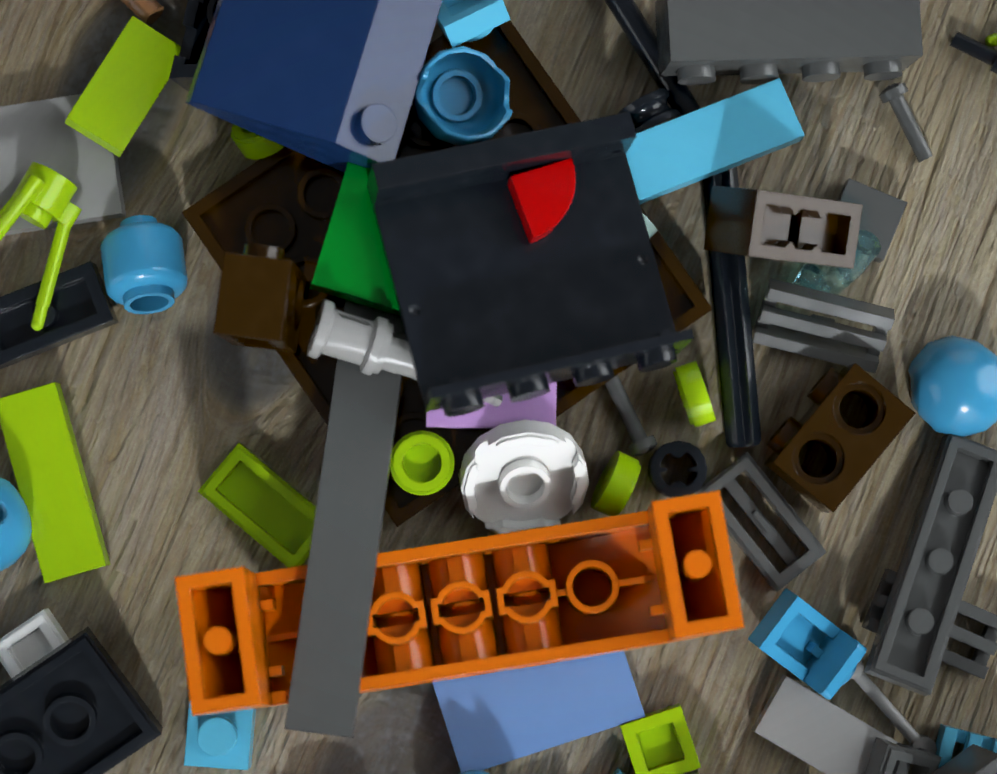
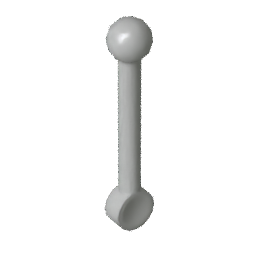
M860 660L850 679H854L907 739L909 746L917 750L919 748L926 749L936 754L935 742L927 735L917 733L863 671V661Z

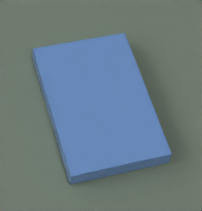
M624 651L432 682L461 772L468 770L482 771L646 717Z

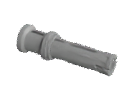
M326 299L323 300L312 329L306 356L317 359L321 354L359 365L360 373L369 376L372 373L379 374L381 370L417 381L405 334L393 331L394 324H390L388 319L379 316L374 321H370L336 310L334 302ZM502 396L485 398L483 401L499 407L502 402Z

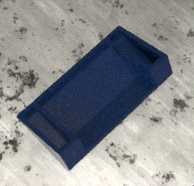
M218 0L185 103L344 173L348 162L371 169L372 164L394 160L443 0Z

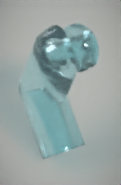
M859 230L854 269L826 266L824 270H821L815 264H805L798 271L793 284L838 295L862 275L879 254L881 244L878 238L871 232Z

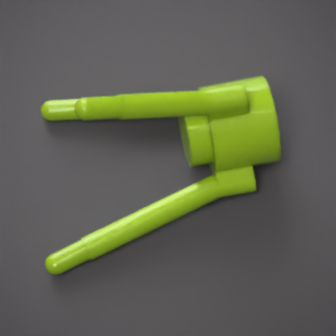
M32 162L12 197L0 210V241L19 216L42 229H46L51 220L57 222L31 321V328L35 331H40L44 326L48 308H50L70 230L82 210L70 202L77 191V187L71 181L40 163Z

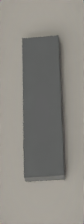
M945 434L942 437L864 669L865 673L920 695H931L997 493V450L964 437Z

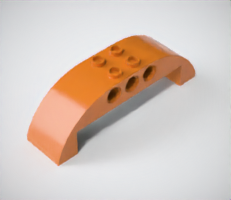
M720 490L652 501L647 511L379 553L360 694L617 653L744 628ZM308 565L258 573L241 566L175 577L192 716L288 704Z

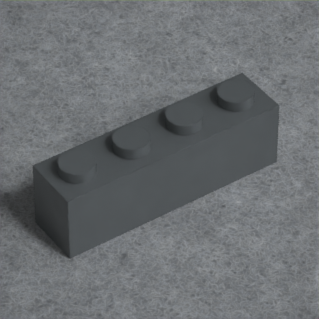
M656 0L655 2L659 77L677 76L678 84L681 85L709 84L716 81V75H740V82L762 84L778 79V74L802 73V80L805 82H827L840 78V72H863L865 80L884 81L901 77L902 71L923 56L920 0Z

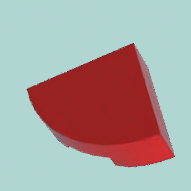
M572 158L510 176L507 185L529 244L551 233L569 209L576 186V173Z

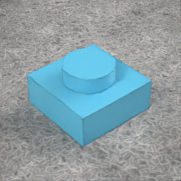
M443 0L436 23L451 47L454 48L464 42H473L484 38L493 28L509 21L510 17L503 0Z
M189 701L184 766L249 770L252 765L256 709L192 716Z

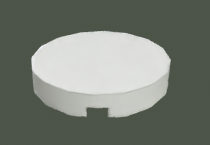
M526 419L500 424L479 436L464 454L459 472L465 509L473 519V515H475L477 519L485 523L486 529L496 534L561 524L560 519L566 516L571 510L574 515L583 504L589 486L583 451L570 433L549 422Z

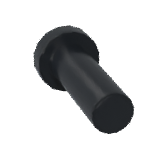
M957 31L950 46L992 66L990 71L997 74V51Z

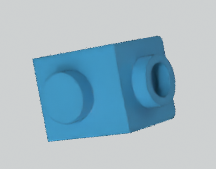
M785 588L748 638L755 646L827 700L833 698L839 688L850 680L857 664L867 651V648L859 641L838 628L787 588Z

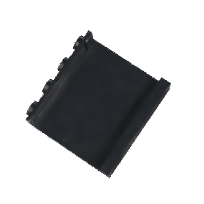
M630 112L372 164L367 188L425 412L443 408L445 416H460L485 407L483 399L509 393L511 402L525 401L550 392L548 384L573 378L576 387L594 385L613 378V369L636 363L639 372L658 370L677 362L676 354H679L694 339L692 329L679 332L675 330L632 179L626 153L636 138V132ZM572 158L576 173V186L571 205L563 219L551 233L529 244L507 185L510 176Z

